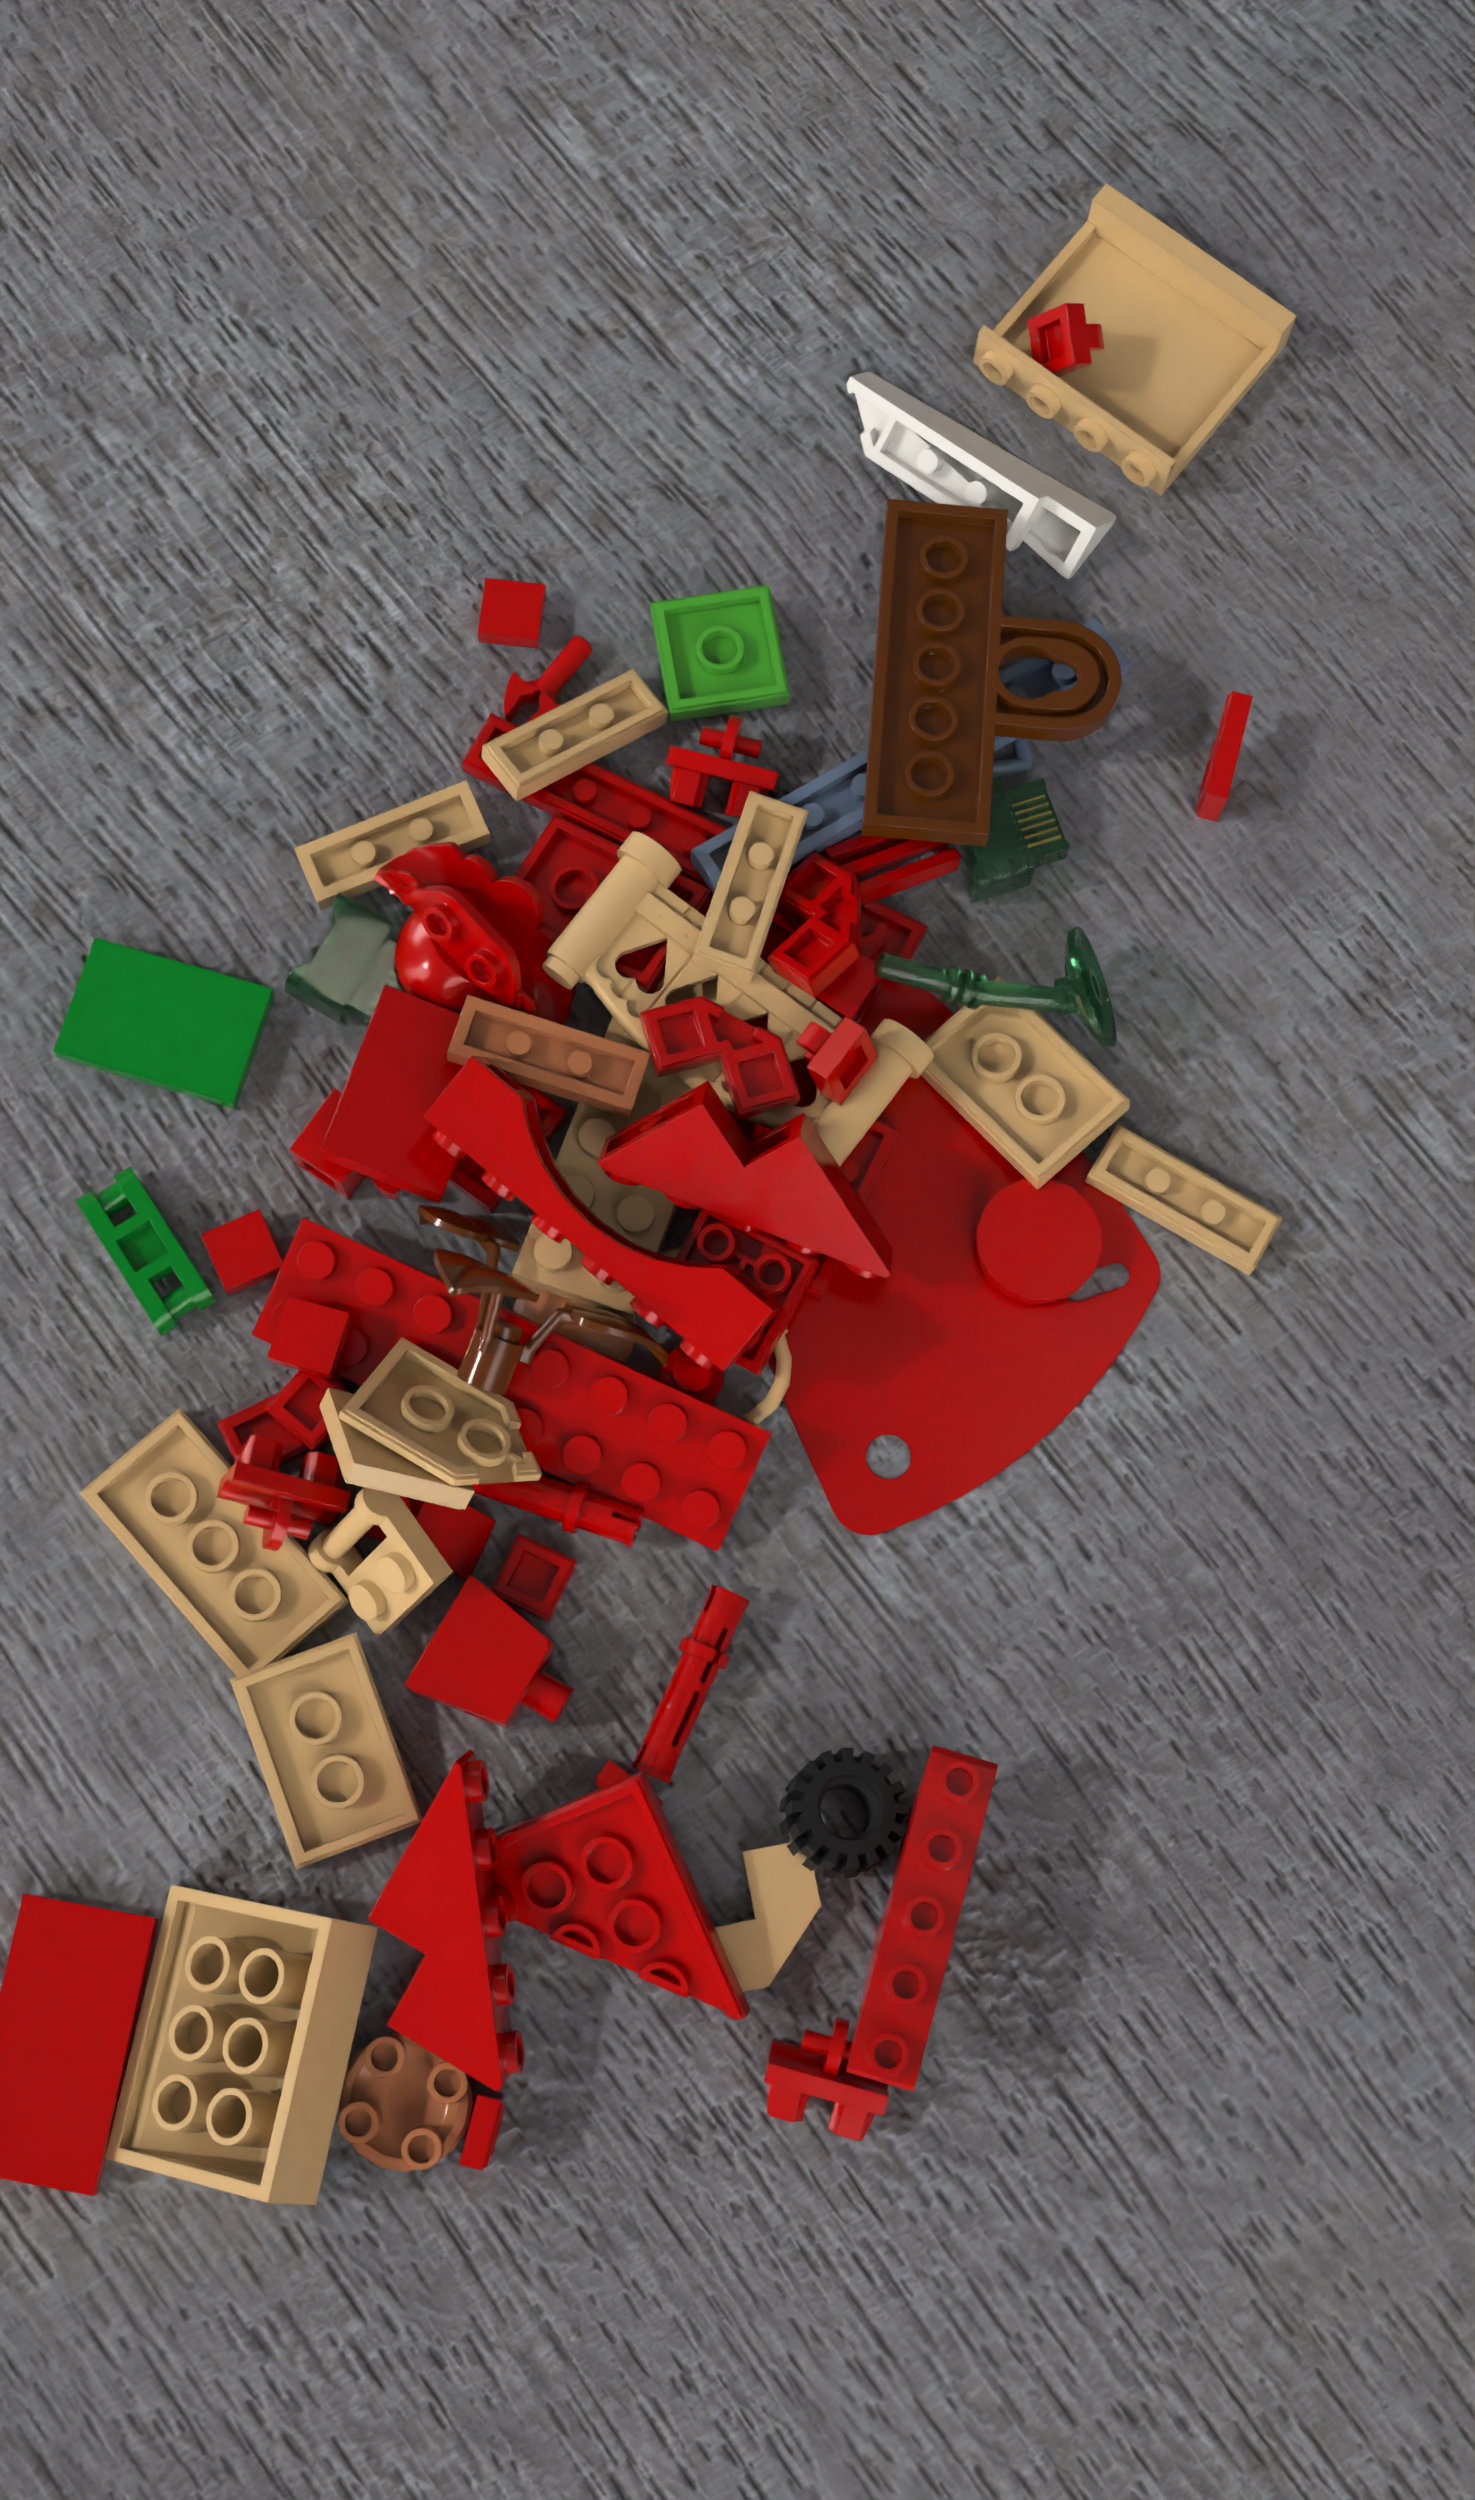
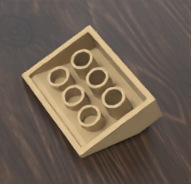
M171 1885L105 2159L266 2203L316 2205L378 1927Z

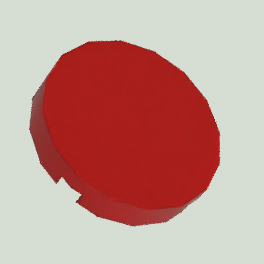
M1022 1179L1002 1188L984 1207L975 1231V1248L977 1247L980 1267L986 1279L1006 1297L1028 1305L1045 1304L1046 1302H1055L1059 1299L1063 1300L1076 1294L1095 1272L1103 1249L1101 1224L1090 1202L1072 1186L1050 1179L1037 1190L1027 1179Z

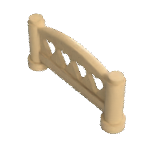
M633 831L617 850L616 854L620 861L546 952L548 958L542 965L543 970L552 979L567 989L571 990L577 982H586L590 985L618 1023L649 1053L650 1051L639 1019L640 1012L665 1006L666 999L670 994L715 978L718 979L716 1003L724 1007V1011L746 1023L767 1016V1030L782 1038L789 1062L804 1058L803 1055L807 1050L797 1045L796 1040L811 1021L822 1026L832 1034L843 1020L814 997L774 973L771 965L759 958L751 984L692 964L691 959L706 917L668 889L682 871L676 859L659 843L637 831ZM667 941L665 979L660 991L654 994L644 993L638 988L636 978L622 977L616 971L615 964L621 956ZM883 1019L870 1036L878 1057L841 1106L822 1095L816 1086L815 1101L808 1107L801 1108L791 1105L745 1119L773 1130L798 1115L805 1113L840 1167L909 1077L919 1078L934 1058L933 1052L923 1040L905 1026L891 1019ZM719 1061L673 1073L675 1077L692 1089L709 1081L727 1110L735 1113Z

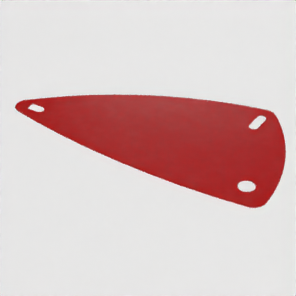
M771 923L760 958L770 964L767 957L793 933ZM906 972L899 985L884 978L882 987L857 1024L864 1027L870 1037L883 1019H891L905 1026L924 1041L950 1019L954 1013ZM764 1016L747 1023L756 1028L760 1026L767 1030L768 1017ZM805 1058L790 1062L801 1096L799 1103L795 1104V1106L801 1108L810 1106L816 1098V1084L807 1068L810 1062ZM921 1075L917 1079L909 1077L877 1118L901 1129L894 1148L866 1205L867 1210L893 1248L891 1275L886 1278L881 1276L878 1278H866L852 1272L846 1267L844 1262L839 1261L821 1301L804 1294L787 1325L789 1332L785 1335L792 1356L790 1386L783 1397L784 1402L835 1516L847 1529L862 1535L884 1533L943 1507L996 1476L1033 1448L1082 1401L1115 1361L1137 1328L1160 1283L1161 1272L1156 1256L1122 1204L1084 1182L1093 1165L1081 1151L1051 1179L1072 1186L1090 1202L1101 1224L1103 1249L1096 1269L1114 1263L1122 1264L1129 1271L1127 1284L1080 1301H1072L1065 1298L1055 1302H1046L1045 1304L1028 1305L1004 1296L986 1279L980 1267L977 1247L975 1248V1231L985 1205L1002 1188L1026 1178ZM729 1111L749 1143L771 1131L745 1118L737 1120L736 1114ZM764 1232V1233H766V1234H768V1235L774 1237V1238L777 1239V1240L779 1239V1237H777V1236H774V1235H772V1234H769V1233H767V1232ZM773 1351L768 1363L775 1377L776 1357ZM882 1435H894L901 1438L910 1450L911 1461L908 1469L901 1476L893 1479H885L875 1475L870 1470L866 1461L868 1446L875 1438Z

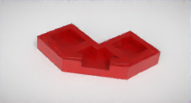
M815 851L787 876L777 904L778 907L803 921L804 924L767 957L774 973L814 998L860 957L862 895L856 875Z
M704 996L640 1012L639 1019L658 1078L719 1061L737 1120L799 1103L801 1096L781 1037L760 1026L756 1028L724 1011L725 1008Z

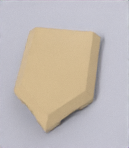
M403 1337L343 1407L338 1416L340 1420L452 1486L539 1481L542 1475L534 1453L527 1451L520 1434L521 1420L513 1402L500 1394L480 1389L457 1377V1369Z

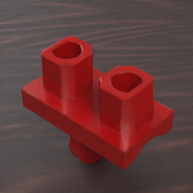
M730 715L725 731L705 726L702 728L699 744L720 749L719 757L670 745L666 764L673 768L670 780V801L703 809L711 777L732 782L725 815L739 819L749 791L769 797L770 792H778L781 775L776 771L734 761L736 754L758 759L763 742L741 736L743 717Z
M251 1435L243 1444L236 1462L221 1478L217 1497L247 1505L243 1523L264 1529L262 1536V1547L264 1549L278 1551L286 1535L307 1540L312 1523L330 1527L338 1512L344 1513L347 1511L351 1492L340 1489L342 1472L337 1457L321 1452H308L302 1458L299 1476H291L278 1472L283 1445L274 1439Z
M836 2016L830 2035L805 2029L801 2046L773 2038L764 2083L769 2084L767 2114L769 2116L792 2123L802 2122L809 2095L834 2102L828 2129L836 2135L857 2141L863 2140L875 2114L884 2116L889 2098L888 2084L846 2072L852 2041L846 2040L850 2020Z

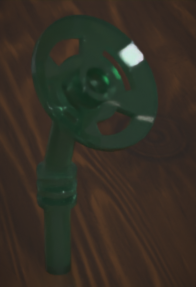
M1079 926L1068 930L1065 944V976L1055 979L1053 987L987 981L984 973L977 972L974 974L972 970L966 968L961 971L960 967L955 965L949 966L946 970L884 952L880 953L876 961L874 971L876 977L940 994L941 1001L950 1003L953 1000L955 1005L962 1007L966 1004V1007L972 1010H976L980 1005L1047 1012L1062 1010L1064 1015L1077 1012L1083 1025L1092 1037L1105 1049L1116 1045V1025L1105 979L1087 935Z

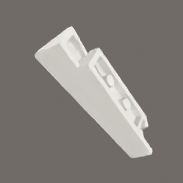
M864 372L849 378L846 384L848 393L855 394L864 426L860 439L865 456L936 503L1008 510L1006 549L1009 551L1019 548L1022 541H1024L1060 575L1070 579L1115 522L1117 517L1112 512L871 372Z

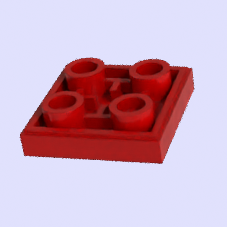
M702 1208L676 1258L700 1264H733L782 1306L735 1362V1364L760 1377L820 1263L816 1259L792 1249L787 1244L762 1231L746 1232L728 1223L724 1216ZM665 1322L662 1324V1325H664V1326L670 1328L671 1330H673V1329H672L668 1324H666Z

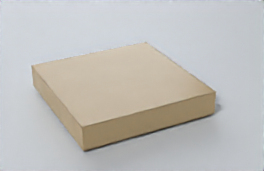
M332 1388L327 1389L319 1407L346 1483L454 1509H466L475 1492L473 1485L452 1486L338 1418L340 1411L354 1394Z

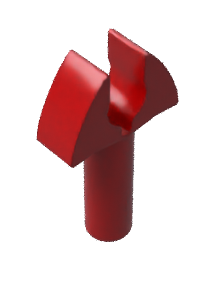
M574 636L537 680L524 681L513 672L505 690V720L511 722L520 707L525 704H533L537 700H539V710L527 722L559 707L560 705L556 703V695L592 653L591 644L581 636Z

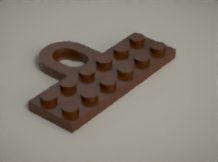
M887 499L861 834L863 836L986 846L990 827L995 736L1059 742L1077 740L1098 730L1109 719L1114 710L1121 688V668L1115 652L1099 634L1085 626L1068 621L1002 615L1008 510ZM1016 658L1050 659L1053 662L1066 664L1071 667L1077 675V683L1067 691H1052L1041 698L1026 699L1016 696L1006 689L1000 680L999 670L1007 662Z

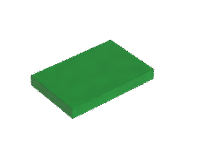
M94 938L53 1052L57 1058L236 1110L276 995L273 988Z

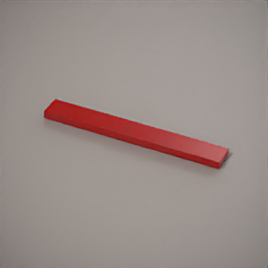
M491 713L462 762L463 772L510 794L481 758L482 746L519 726ZM593 762L521 799L553 816L555 814L619 846L625 842L633 831L643 833L659 843L676 859L682 869L680 875L709 888L690 861L691 850L728 829ZM877 901L862 905L860 936L873 934L881 921L888 924L887 937L884 944L879 950L872 953L869 958L885 968V979L899 985L927 933L928 926ZM778 906L771 922L791 933H794L804 924L803 921Z

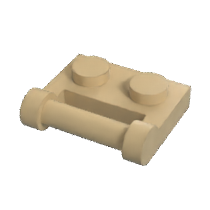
M364 1487L356 1495L355 1507L333 1530L322 1531L310 1543L308 1556L311 1563L318 1570L334 1575L348 1595L355 1613L366 1621L378 1638L396 1627L453 1571L399 1495ZM373 1525H379L387 1537L363 1561L354 1548V1544Z

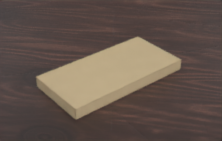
M179 1407L79 1494L233 1673L239 1676L287 1658L347 1606L350 1601L324 1572L318 1570L311 1563L308 1553L293 1536L286 1535L280 1549L276 1552L264 1549L262 1547L264 1529L243 1523L247 1505L217 1497L220 1480L232 1466Z

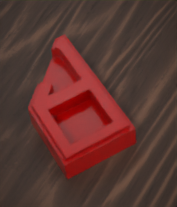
M1232 691L1231 695H1227L1216 740H1213L1195 808V812H1197L1196 817L1217 822L1227 802L1253 698L1251 695Z

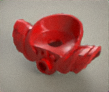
M449 841L428 844L421 848H412L403 856L396 857L378 870L374 880L387 887L389 893L399 897L405 906L409 905L414 910L398 934L394 957L399 981L407 994L461 1014L466 997L470 995L561 1025L567 1020L571 1004L576 995V986L571 990L563 987L542 968L543 963L548 958L546 952L556 941L558 935L550 928L541 925L543 921L542 898L534 885L516 876H504L499 879L490 862L480 855H467L466 851H461L455 842Z

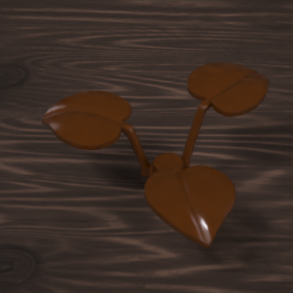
M418 1206L417 1213L420 1215V1225L432 1223L454 1234L477 1240L487 1254L486 1264L467 1255L437 1248L433 1255L435 1267L451 1297L481 1292L477 1323L457 1372V1377L480 1389L505 1395L518 1362L531 1364L536 1350L554 1329L562 1324L582 1325L596 1331L643 1344L666 1367L669 1360L666 1350L636 1323L611 1311L572 1302H566L564 1308H557L526 1344L522 1343L520 1339L524 1330L498 1318L503 1296L537 1302L540 1294L533 1287L518 1278L497 1270L500 1247L518 1252L521 1246L520 1242L507 1231L484 1219L460 1214L456 1211L437 1206Z

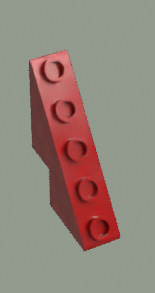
M706 1081L605 1139L598 1164L605 1174L615 1182L627 1186H638L639 1184L664 1193L669 1201L686 1209H698L701 1207L720 1214L732 1226L746 1232H758L760 1230L784 1239L788 1246L806 1255H818L819 1253L844 1262L848 1269L866 1278H878L881 1276L886 1278L891 1275L892 1246L805 1113L798 1115L749 1143L709 1081Z
M932 1746L905 1824L907 1828L901 1840L892 1887L876 1931L846 2069L848 2073L912 2092L915 2089L998 1768L996 1763L938 1746Z
M469 1749L453 1764L367 1919L426 1954L386 2025L498 2093L511 2073L523 2071L525 2055L521 2032L519 2030H511L508 2005H512L515 2002V1975L512 1964L510 1962L503 1963L499 1938L504 1937L507 1930L506 1907L502 1895H494L491 1869H495L498 1864L497 1838L492 1827L485 1828L482 1801H487L489 1797V1775L485 1761L483 1759L476 1760L475 1752Z

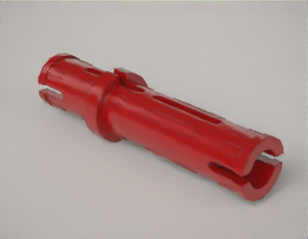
M541 1475L539 1481L473 1485L474 1494L562 1523L563 1531L575 1534L578 1529L625 1544L629 1548H632L636 1541L637 1535H635V1532L640 1530L645 1508L640 1506L635 1507L590 1491V1484L578 1481L573 1486Z
M714 1584L709 1589L710 1592L689 1638L683 1636L678 1649L682 1651L681 1657L658 1705L645 1739L630 1766L639 1771L645 1770L647 1775L668 1784L672 1779L671 1776L678 1763L677 1761L696 1723L719 1668L725 1670L730 1657L725 1654L738 1623L741 1621L745 1609L750 1603L746 1598Z

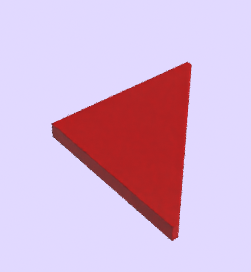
M645 1770L495 1832L498 1844V1864L495 1869H491L494 1895H502L504 1899L507 1921H519L551 1935V1940L597 1960L604 1958L639 1974L638 1978L686 1999L688 1996H691L726 2012L725 2016L732 2019L740 2020L748 2015L751 2009Z

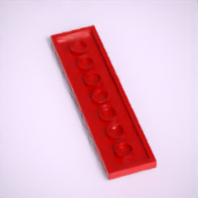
M304 1217L300 1222L251 1335L272 1344L287 1296L350 1313L353 1319L335 1374L360 1386L363 1385L402 1337L459 1370L477 1323L481 1296L475 1293H467L451 1297L440 1277L310 1217ZM501 1306L498 1318L523 1329L520 1341L524 1344L542 1326L538 1322ZM555 1330L536 1350L531 1364L518 1362L506 1394L501 1395L514 1403L521 1420L519 1431L528 1452L532 1451L541 1470L573 1485H576L578 1481L590 1484V1491L635 1507H643L645 1510L642 1517L717 1552L725 1540L773 1433L772 1430Z

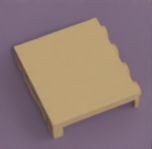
M1106 183L1092 199L1088 220L994 330L992 331L985 325L979 330L973 363L979 366L981 372L988 380L997 385H1006L1024 398L1037 415L1045 419L1052 418L1072 432L1078 443L1085 449L1094 453L1100 452L1121 467L1122 472L1130 481L1139 486H1148L1162 496L1284 349L1297 315ZM1065 303H1084L1086 323L1101 324L1105 349L1090 351L1092 364L1057 377L1033 360L1027 320Z

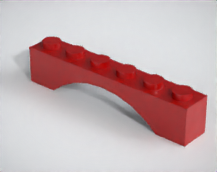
M471 1056L423 1116L437 1128L432 1137L442 1148L460 1160H463L468 1155L486 1170L481 1179L487 1186L510 1202L517 1196L535 1212L530 1220L541 1232L560 1244L565 1238L585 1254L580 1263L587 1271L606 1285L610 1286L616 1280L635 1296L630 1301L631 1307L652 1325L660 1328L665 1322L681 1335L684 1340L680 1343V1348L701 1367L710 1370L715 1364L724 1371L733 1366L782 1307L733 1264H700L667 1257L631 1242L602 1222L574 1193L556 1165L542 1131L536 1098L489 1058Z

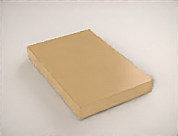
M1000 976L924 1040L933 1052L934 1058L922 1072L921 1076L1037 1190L1129 1110L1130 1100Z
M357 1632L230 1679L296 1870L422 1822L423 1818Z

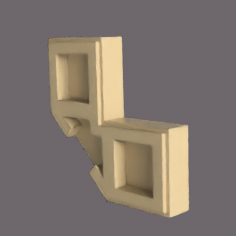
M791 1842L742 1852L755 1919L714 1927L743 1992L770 1986L821 1907L815 1872L802 1865L807 1857L801 1851L794 1856L787 1847Z

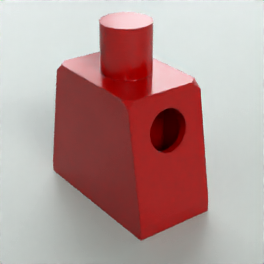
M469 1575L404 1684L409 1691L420 1697L506 1729L510 1727L522 1705L555 1724L575 1690L543 1671L555 1650L553 1643L471 1575Z

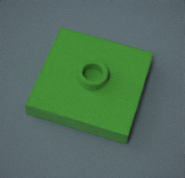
M770 585L650 602V613L670 722L790 704V691Z

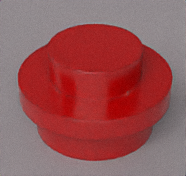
M680 1347L668 1354L669 1360L666 1367L662 1364L659 1379L711 1403L718 1397L724 1382V1371L715 1364L710 1370L701 1367L686 1355Z

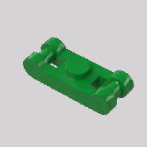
M129 1166L114 1176L117 1181L116 1183L96 1195L90 1190L75 1201L160 1335L163 1336L178 1326L175 1320L195 1307L201 1312L217 1301ZM131 1203L137 1214L115 1227L109 1216ZM175 1272L182 1286L161 1299L153 1284Z

